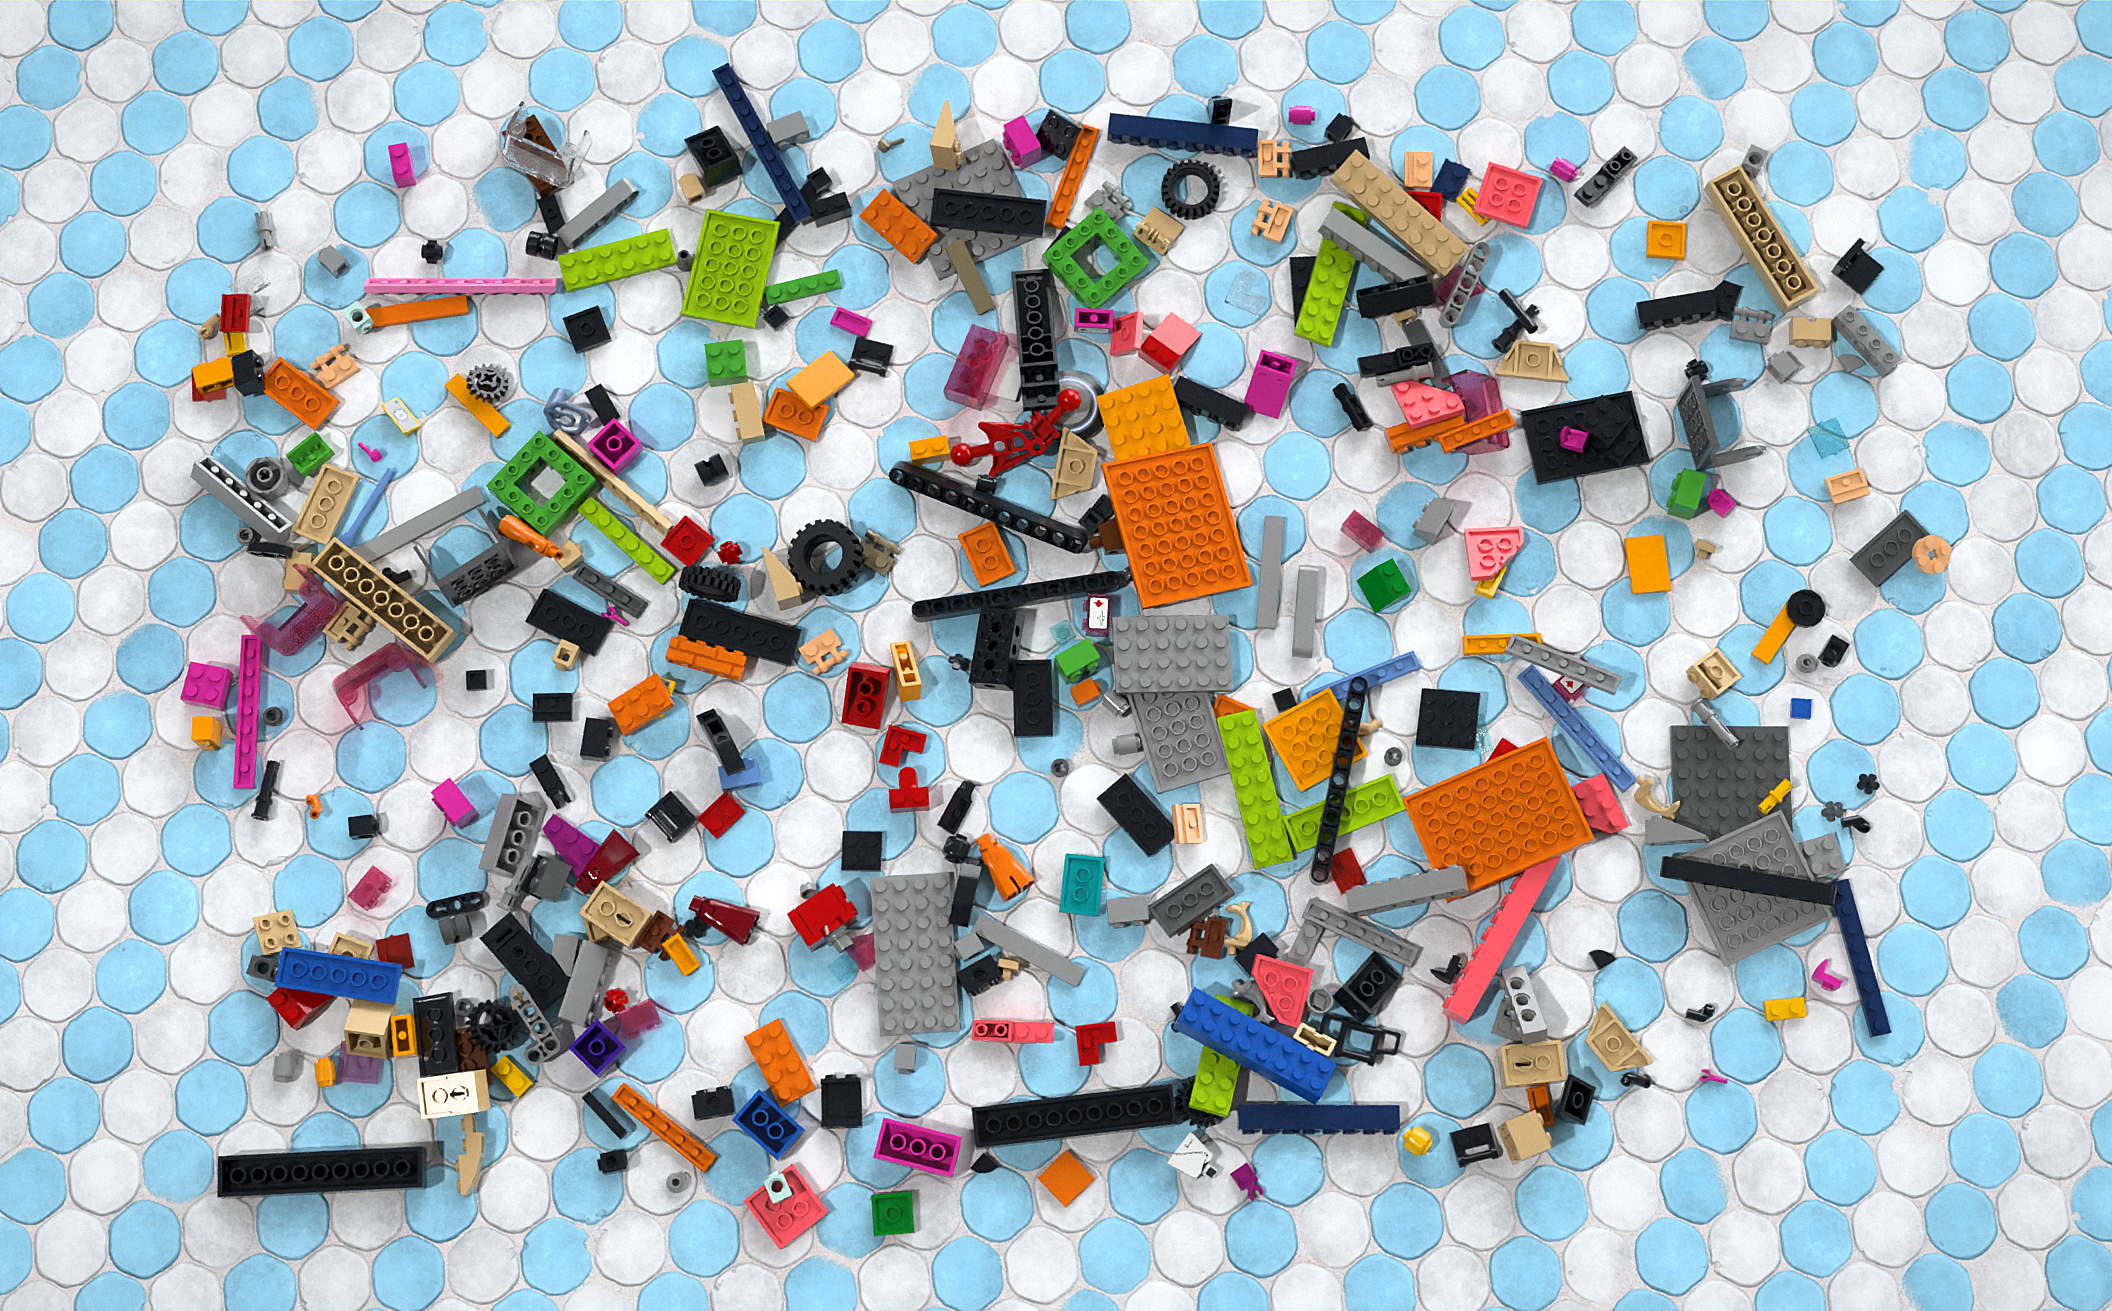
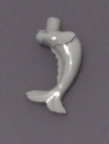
M1235 980L1231 983L1234 988L1232 991L1233 998L1245 997L1252 999L1260 1009V1014L1253 1019L1264 1025L1275 1022V1018L1267 1015L1266 1000L1256 982L1248 980L1241 985L1239 980Z

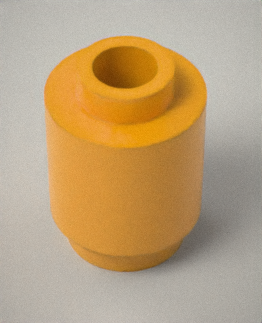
M330 1057L319 1058L318 1063H314L318 1087L334 1086L336 1080L335 1061H330Z

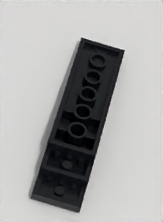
M1049 268L1011 272L1023 412L1054 409L1058 404L1057 398L1060 393Z

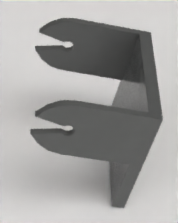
M1699 375L1691 376L1676 400L1697 472L1747 461L1762 455L1763 451L1766 450V446L1756 445L1716 454L1720 445L1706 398L1730 393L1743 387V383L1746 382L1745 378H1731L1702 385Z
M480 506L476 507L498 543L446 576L438 579L418 547H413L452 608H455L519 567L507 545L500 538Z

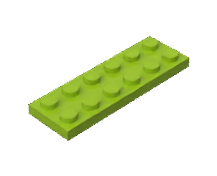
M668 228L558 256L567 293L677 265Z
M1391 774L1346 791L1337 838L1406 810ZM1337 796L1330 797L1332 803L1338 804L1340 802ZM1325 800L1282 817L1297 854L1315 847ZM1326 815L1328 822L1334 823L1336 821L1334 815ZM1322 834L1324 841L1329 842L1332 840L1330 834Z
M1219 994L1215 995L1216 999L1252 1018L1254 1004ZM1203 1045L1188 1107L1227 1118L1240 1064Z

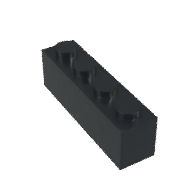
M1365 137L1292 152L1291 163L1295 178L1307 180L1315 175L1326 176L1330 172L1337 171L1356 149L1370 160Z
M1431 274L1356 290V299L1362 319L1374 318L1380 314H1392L1399 310H1409L1417 306H1429L1432 303H1436V294Z
M1712 290L1636 302L1635 312L1639 330L1649 331L1658 326L1667 328L1676 323L1690 324L1694 320H1711L1715 316L1716 308Z
M1179 376L1173 388L1179 408H1186L1193 415H1202L1212 423L1216 424L1218 422L1230 431L1236 430L1239 432L1248 413V405L1182 376Z

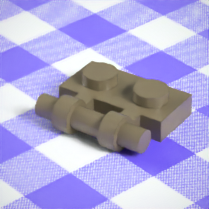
M868 530L865 537L871 539L869 544L864 541L860 542L864 549L862 553L865 555V562H862V565L885 577L895 562L893 558L889 557L890 554L893 552L899 555L902 549L897 547L893 541L889 542L882 538L881 534ZM876 544L886 548L883 553L875 548Z

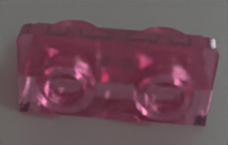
M372 865L349 893L348 897L368 911L377 905L380 895L382 893L385 894L390 889V883L393 880Z

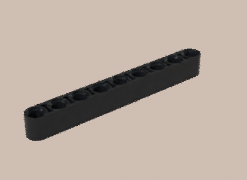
M1662 856L1660 877L1835 906L1837 885Z

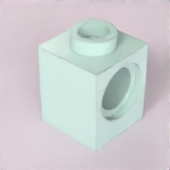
M355 301L342 311L343 316L358 335L369 331L374 324L371 317L358 301ZM357 317H363L360 322H355Z
M774 1172L766 1176L767 1180L763 1182L774 1205L793 1197L783 1173L778 1174V1172ZM775 1182L783 1184V1189L778 1193L772 1190V1185Z

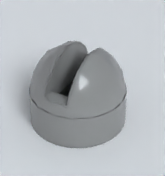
M807 882V884L803 883L800 886V895L803 899H809L816 894L815 886L812 883Z

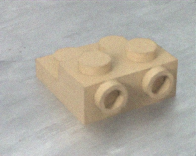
M1717 647L1685 671L1689 682L1696 684L1700 689L1701 696L1705 699L1708 698L1710 702L1742 677Z
M336 932L327 953L369 960L374 950V945Z

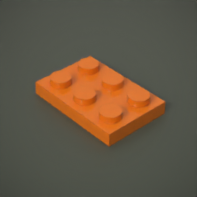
M776 387L763 416L762 423L816 443L830 408L821 403L811 410L796 394Z
M990 521L958 535V539L980 588L1016 574V570L994 522Z
M654 673L607 703L625 737L675 706L657 673Z

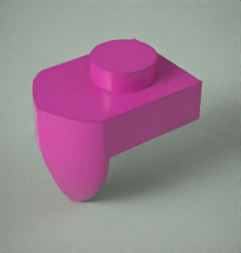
M1569 426L1564 427L1560 432L1561 446L1565 449L1583 453L1589 433L1570 429Z
M1712 489L1708 493V507L1722 519L1736 507V503L1721 489Z
M1825 959L1814 970L1811 978L1814 982L1821 984L1822 989L1830 992L1832 990L1836 991L1840 988L1842 981L1824 973L1828 963V959Z

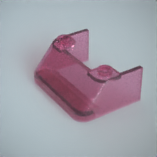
M1465 369L1441 379L1442 383L1452 385V393L1457 394L1461 402H1463L1467 424L1503 410L1499 387L1494 377ZM1506 430L1486 439L1479 438L1455 447V451L1475 455L1507 449L1510 446L1508 431Z
M295 563L293 567L305 579L299 587V595L305 603L281 627L277 628L269 622L259 625L252 616L242 615L240 617L261 641L283 656L294 655L340 608L337 598L304 564Z
M392 642L384 645L335 677L332 682V688L339 701L360 730H363L364 727L350 708V705L355 703L358 698L356 689L388 668L394 672H402L409 667L423 689L427 688L401 647L396 643Z

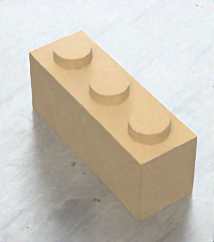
M753 381L731 386L732 392L728 393L730 404L735 405V410L732 411L734 422L738 421L739 428H736L738 440L742 439L743 445L766 441Z

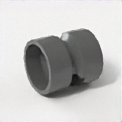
M466 912L455 915L453 920L446 918L438 921L445 945L456 943L458 938L465 940L473 937L471 923Z

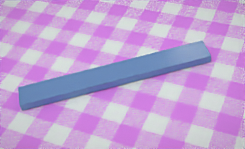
M1532 664L1517 676V679L1621 793L1625 792L1635 783L1636 777Z

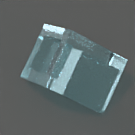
M844 952L828 966L829 970L841 984L860 969L847 952Z

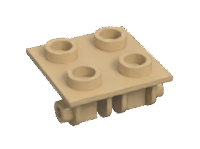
M1153 206L1142 222H1138L1132 236L1163 256L1184 226Z
M292 909L253 917L262 955L267 957L275 955L274 953L281 952L283 947H302Z

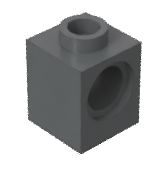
M252 954L246 974L273 983L277 976L279 963ZM268 964V972L261 974V967Z

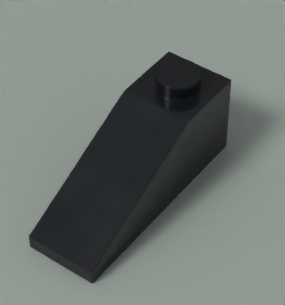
M1213 96L1208 99L1207 108L1210 124L1229 125L1232 98Z

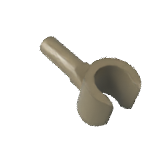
M883 138L878 142L877 147L881 152L886 153L894 145L904 142V139L900 138L888 143Z

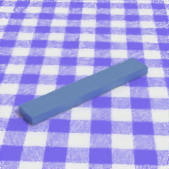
M1413 650L1309 691L1306 695L1309 699L1321 691L1330 688L1339 702L1346 699L1349 684L1354 677L1361 676L1365 678L1368 683L1367 690L1420 670L1421 666ZM1353 684L1355 690H1363L1361 684Z

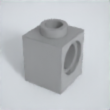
M1751 144L1741 164L1747 176L1756 177L1768 151ZM1749 160L1755 161L1756 165L1751 164Z
M331 245L323 248L317 257L320 264L336 279L350 266L347 259Z
M1782 350L1779 354L1775 352L1767 359L1769 363L1765 368L1782 384L1795 373L1799 366Z
M975 931L954 943L955 949H953L957 959H962L964 963L985 951Z
M896 1044L894 1070H898V1074H910V1071L915 1072L916 1045Z

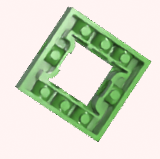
M1100 207L1096 208L1043 253L1041 261L1084 308L1100 309L1149 265V261ZM1094 235L1101 241V245L1105 246L1112 253L1114 260L1120 262L1096 284L1072 259L1079 249L1092 241Z
M539 430L494 476L486 487L493 496L515 515L522 518L537 533L548 539L598 486V483L591 474ZM539 457L547 463L551 470L554 469L566 482L542 508L518 488L523 485L524 480L533 470L536 471L540 466Z

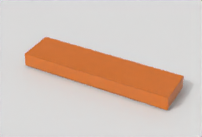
M1507 408L1437 436L1444 455L1514 428L1516 424Z

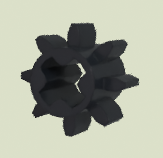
M428 240V243L422 245L421 257L427 261V264H436V261L442 260L443 246H440L437 240Z
M1696 359L1688 362L1686 365L1687 369L1684 370L1688 380L1691 376L1699 375L1701 382L1707 377L1706 373L1709 372L1705 362L1702 360L1697 362Z

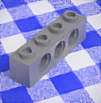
M1850 304L1832 320L1831 325L1882 378L1902 360Z
M1521 965L1502 969L1501 978H1498L1500 990L1505 992L1504 1001L1506 1006H1510L1509 1014L1511 1021L1516 1023L1515 1031L1517 1038H1521L1523 1045L1546 1041L1547 1027L1525 966Z

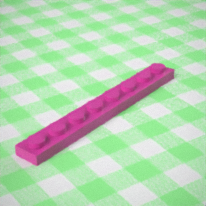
M241 635L234 789H255L262 635Z

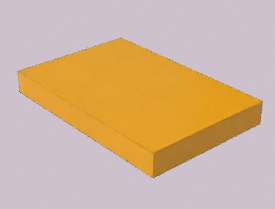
M828 350L789 379L786 385L813 410L853 380L855 375Z
M1663 534L1625 538L1624 544L1632 595L1670 592L1671 583Z

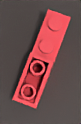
M973 1020L972 1040L1015 1044L1054 1043V1023Z

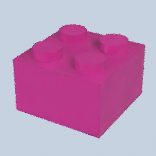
M1024 115L1003 125L1002 136L1004 140H1002V143L1006 150H1010L1012 154L1011 159L1015 166L1018 165L1023 170L1041 161V145Z
M615 418L587 443L589 451L607 468L612 470L616 476L644 450L642 443Z
M190 661L180 699L188 705L224 712L234 674L226 668Z
M450 777L431 791V794L434 796L431 800L441 812L446 811L443 815L453 827L457 825L460 829H463L480 815Z

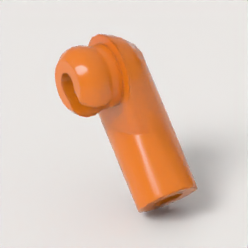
M308 794L306 796V804L312 805L309 815L312 819H317L322 811L320 799L316 794Z

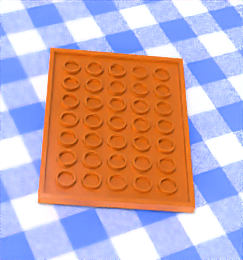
M1211 442L1192 445L1189 448L1182 447L1103 463L1101 465L1141 610L1244 589L1253 585Z
M1547 736L1401 798L1432 869L1443 870L1447 869L1449 865L1461 866L1466 872L1469 894L1595 841ZM1469 894L1446 898V901L1450 903Z

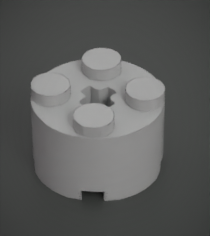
M265 456L264 458L254 459L247 466L245 472L246 482L250 489L261 498L270 501L276 500L286 491L290 480L286 470L273 457Z

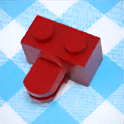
M911 767L902 768L898 774L899 789H889L890 812L930 811L928 787H918L915 769Z

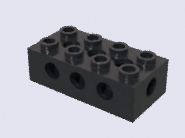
M981 607L968 681L975 688L1013 691L1025 616L1018 610Z

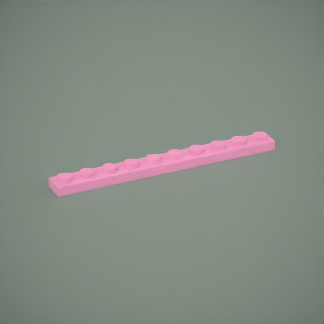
M367 278L364 284V291L374 295L380 293H390L393 295L399 293H409L412 295L418 293H428L431 295L437 293H447L450 295L456 293H466L469 295L475 293H485L488 295L494 293H504L507 295L513 293H523L526 295L542 293L547 295L555 293L557 278Z

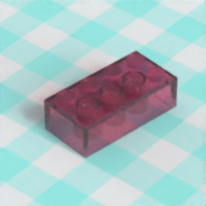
M971 324L943 390L947 400L979 411L982 410L1008 349L1009 341L1007 335Z

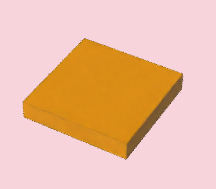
M1648 220L1646 258L1683 261L1685 259L1686 223Z

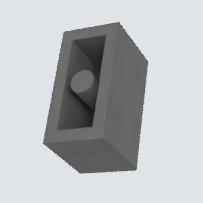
M545 856L538 864L539 870L536 877L530 882L529 893L548 902L556 903L572 866L556 858Z

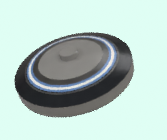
M1075 370L1058 371L1060 392L1067 388L1075 389L1081 395L1082 402L1079 409L1075 412H1066L1053 425L1060 433V436L1052 441L1060 444L1063 427H1067L1076 436L1087 441L1096 435L1104 424L1096 397L1103 395L1104 391L1096 380L1083 372ZM1053 409L1037 410V412L1046 417ZM1031 411L1032 417H1035L1034 411Z

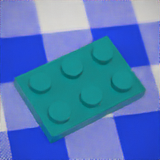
M1065 854L1059 913L1098 917L1104 857Z

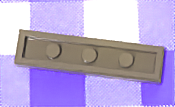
M960 239L946 246L945 250L977 314L981 315L995 308L996 306L963 240Z

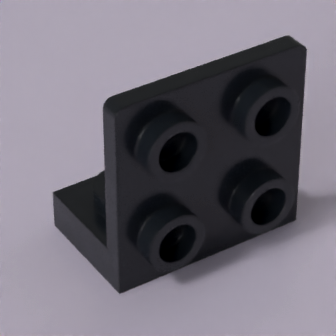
M1861 238L1852 245L1831 271L1859 295L1867 289L1884 269L1882 265L1864 252L1862 247L1865 241Z

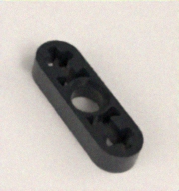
M249 542L246 552L257 557L291 559L294 549L282 544Z
M469 892L435 900L427 905L426 914L433 920H440L464 912L478 911L484 906V898L478 892ZM474 896L477 899H480V901L477 902L476 906H474L472 903L466 904L468 908L465 909V904L462 899L465 898L466 902L472 901V897ZM459 901L461 904L460 909L451 911V902ZM443 903H446L445 907L448 913L445 914L444 910L438 911V915L431 913V910H434L433 906L444 908Z
M590 1091L581 1097L620 1140L628 1134Z

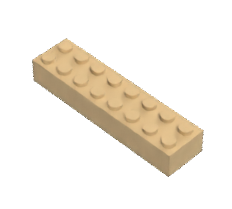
M1357 149L1331 176V184L1442 280L1469 251L1470 248Z
M1741 165L1708 181L1704 188L1706 195L1780 312L1784 314L1814 298L1820 289Z
M333 537L309 565L316 575L431 665L435 663L457 637L452 628L336 537Z

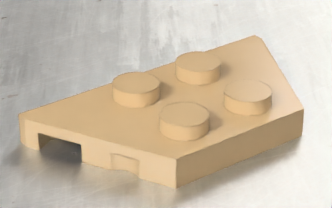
M1515 340L1495 372V376L1558 383H1568L1569 377L1568 375L1566 376L1562 367V361L1557 355L1554 343Z
M1063 427L1050 500L1091 490L1098 451L1079 436L1072 433L1067 427Z
M1605 1002L1601 1003L1584 1040L1587 1046L1609 1073L1651 1065L1653 1061L1608 1005Z

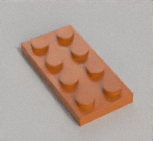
M885 188L859 215L861 219L913 264L919 260L939 237Z
M281 357L265 373V389L262 392L315 432L340 404L338 399Z
M779 1018L744 1036L780 1108L816 1090Z

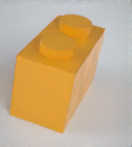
M220 357L215 361L199 363L197 366L192 367L196 387L201 395L235 386L233 365L229 357Z
M947 435L909 442L911 460L915 466L950 460Z
M193 716L191 740L204 751H214L215 748H221L222 724L213 716Z
M406 1014L390 1017L394 1057L397 1059L418 1057L414 1016Z

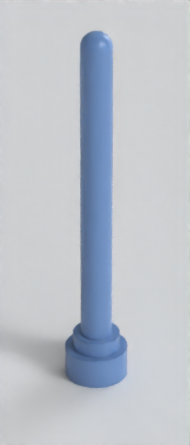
M393 468L386 470L349 531L345 532L344 535L342 534L338 539L351 549L353 547L355 534L393 476Z

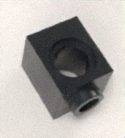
M1338 113L1325 129L1324 137L1332 143L1342 142L1351 133L1354 123L1348 116Z
M1832 634L1826 641L1817 659L1821 660L1823 665L1835 668L1840 663L1850 644ZM1829 649H1833L1836 652V657L1829 654Z
M372 814L348 817L349 837L351 839L359 840L377 837L376 831H379V821Z
M624 1149L600 1153V1159H597L598 1169L604 1175L629 1171L627 1154ZM616 1157L617 1165L614 1168H609L607 1165L608 1160Z

